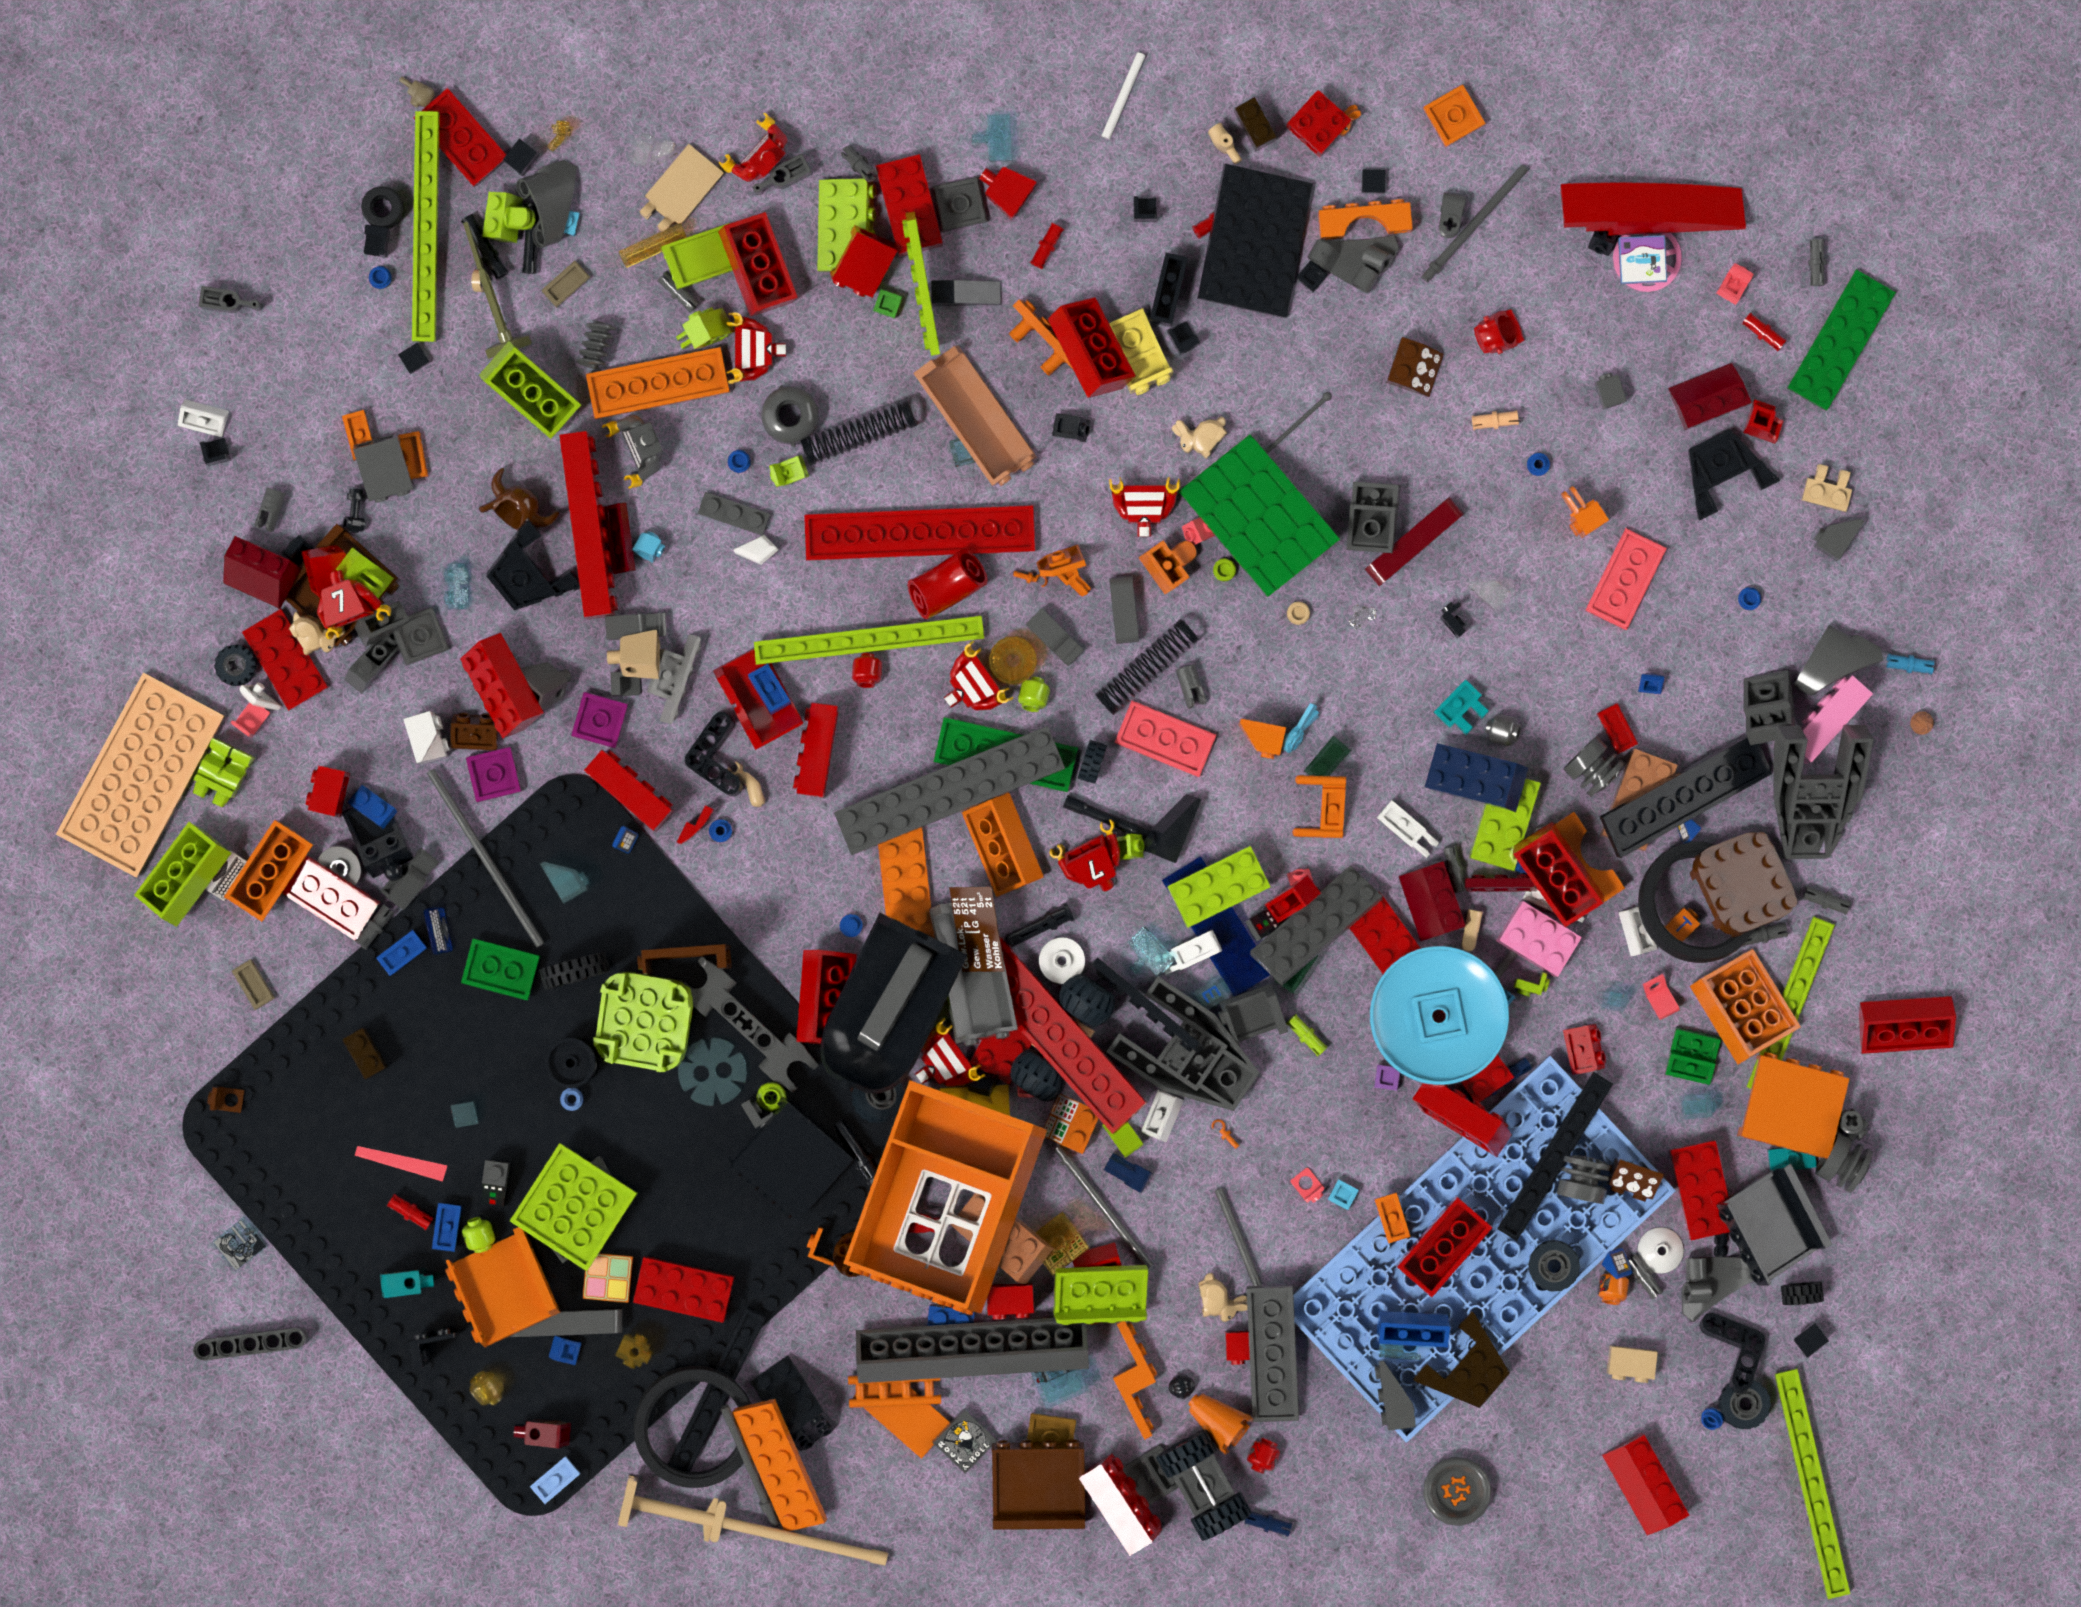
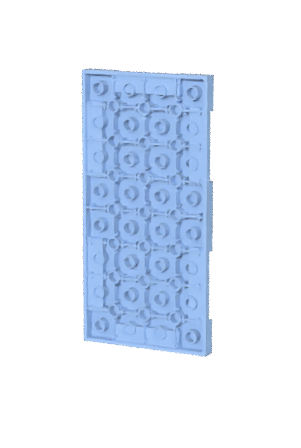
M1549 1055L1488 1112L1491 1114L1493 1111L1504 1119L1503 1121L1509 1125L1508 1130L1512 1134L1498 1157L1493 1156L1466 1138H1460L1398 1195L1411 1237L1388 1244L1380 1216L1378 1215L1327 1264L1293 1293L1294 1316L1297 1326L1380 1415L1385 1410L1384 1403H1379L1377 1389L1381 1388L1380 1379L1376 1380L1374 1366L1378 1365V1360L1383 1359L1413 1403L1416 1427L1395 1430L1406 1443L1454 1399V1397L1415 1382L1413 1378L1426 1363L1440 1376L1446 1378L1470 1350L1475 1341L1458 1327L1470 1311L1475 1313L1498 1354L1501 1355L1602 1261L1608 1252L1617 1247L1676 1191L1663 1177L1653 1200L1647 1198L1646 1202L1632 1198L1634 1193L1625 1191L1623 1195L1611 1191L1612 1186L1606 1184L1607 1181L1598 1180L1597 1185L1607 1189L1604 1204L1558 1195L1559 1179L1571 1178V1174L1561 1169L1517 1241L1497 1229L1582 1090ZM1599 1108L1570 1156L1582 1155L1600 1159L1608 1165H1613L1614 1159L1618 1158L1658 1172ZM1565 1162L1563 1167L1573 1168V1163ZM1600 1170V1175L1609 1177L1610 1171ZM1457 1196L1493 1228L1436 1294L1431 1297L1395 1265L1452 1199ZM1545 1241H1562L1571 1246L1579 1258L1580 1268L1576 1281L1569 1288L1562 1291L1552 1292L1544 1290L1533 1281L1530 1275V1255L1538 1245ZM1556 1259L1550 1260L1547 1266L1548 1270L1551 1272L1559 1271L1561 1263ZM1379 1311L1448 1315L1450 1323L1448 1347L1379 1344L1377 1336Z

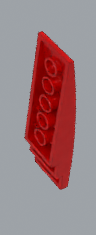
M1631 182L1567 183L1560 185L1564 228L1586 227V232L1608 231V235L1746 229L1742 188Z

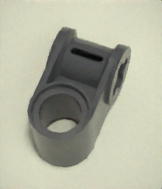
M1443 193L1439 232L1443 237L1453 238L1458 234L1461 218L1464 213L1466 196ZM1448 222H1452L1453 227L1451 231H1448L1447 226H1444Z

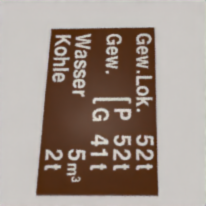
M949 887L959 951L967 954L962 966V972H1005L992 887Z

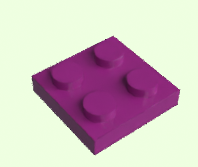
M583 692L571 736L616 749L628 704Z
M511 747L466 757L476 802L522 792Z

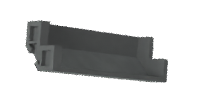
M952 903L940 904L929 909L935 939L959 950ZM961 968L947 997L956 1044L965 1043L966 1046L979 1044V1040L995 1036L996 1039L1010 1037L1009 1033L1018 1030L1006 969L1005 972H962Z

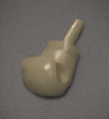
M403 76L399 79L401 83L409 88L407 93L412 96L410 103L414 107H426L434 99L435 92L431 87L417 80L411 83Z

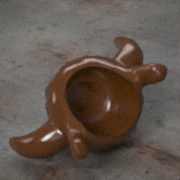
M504 468L499 469L492 478L491 488L496 499L479 507L482 513L493 509L498 517L515 530H518L527 518L537 528H546L552 525L559 516L558 511L550 516L538 514V499L529 489L519 485L506 489L502 484Z

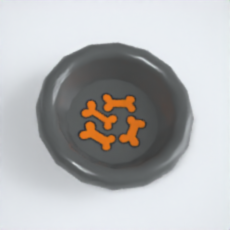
M1451 1457L1441 1460L1430 1469L1424 1481L1423 1497L1428 1510L1436 1519L1447 1525L1463 1526L1475 1522L1485 1513L1491 1501L1492 1487L1488 1475L1479 1464L1468 1458Z

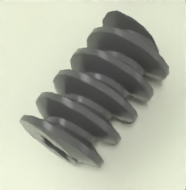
M592 320L594 323L587 324V328L592 332L584 333V336L589 340L582 341L581 343L587 349L579 350V354L584 358H578L576 362L582 366L602 371L598 366L606 365V362L601 357L609 355L603 348L611 347L606 342V339H613L614 337L608 331L616 330V327Z

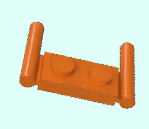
M1297 775L1295 778L1297 784L1322 785L1320 828H1294L1292 831L1293 836L1343 838L1346 777Z

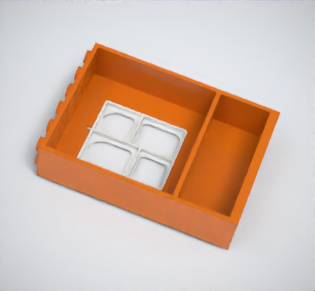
M909 1080L843 1264L851 1266L849 1269L851 1272L870 1277V1279L910 1292L921 1298L932 1299V1302L950 1307L956 1311L973 1315V1312L982 1313L1047 1130ZM928 1177L945 1181L952 1186L943 1214L939 1220L931 1219L916 1212ZM963 1189L983 1195L986 1199L980 1218L976 1222L954 1214V1208ZM914 1222L932 1228L935 1231V1236L929 1250L919 1255L910 1252L905 1242L909 1227ZM950 1224L973 1232L965 1259L960 1265L955 1267H948L943 1264L939 1255L941 1244Z

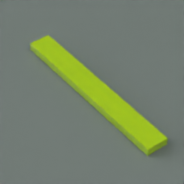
M1814 916L1811 919L1782 993V997L1797 1021L1835 926ZM1792 1033L1759 1052V1055L1764 1056V1052L1778 1055L1777 1060L1782 1061ZM1758 1059L1746 1085L1749 1089L1752 1088Z

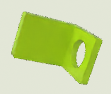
M1128 1122L1115 1134H1112L1104 1124L1102 1125L1125 1158L1144 1145Z

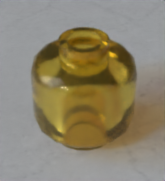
M481 1371L470 1380L469 1391L481 1405H495L502 1399L501 1393L504 1386L494 1373Z

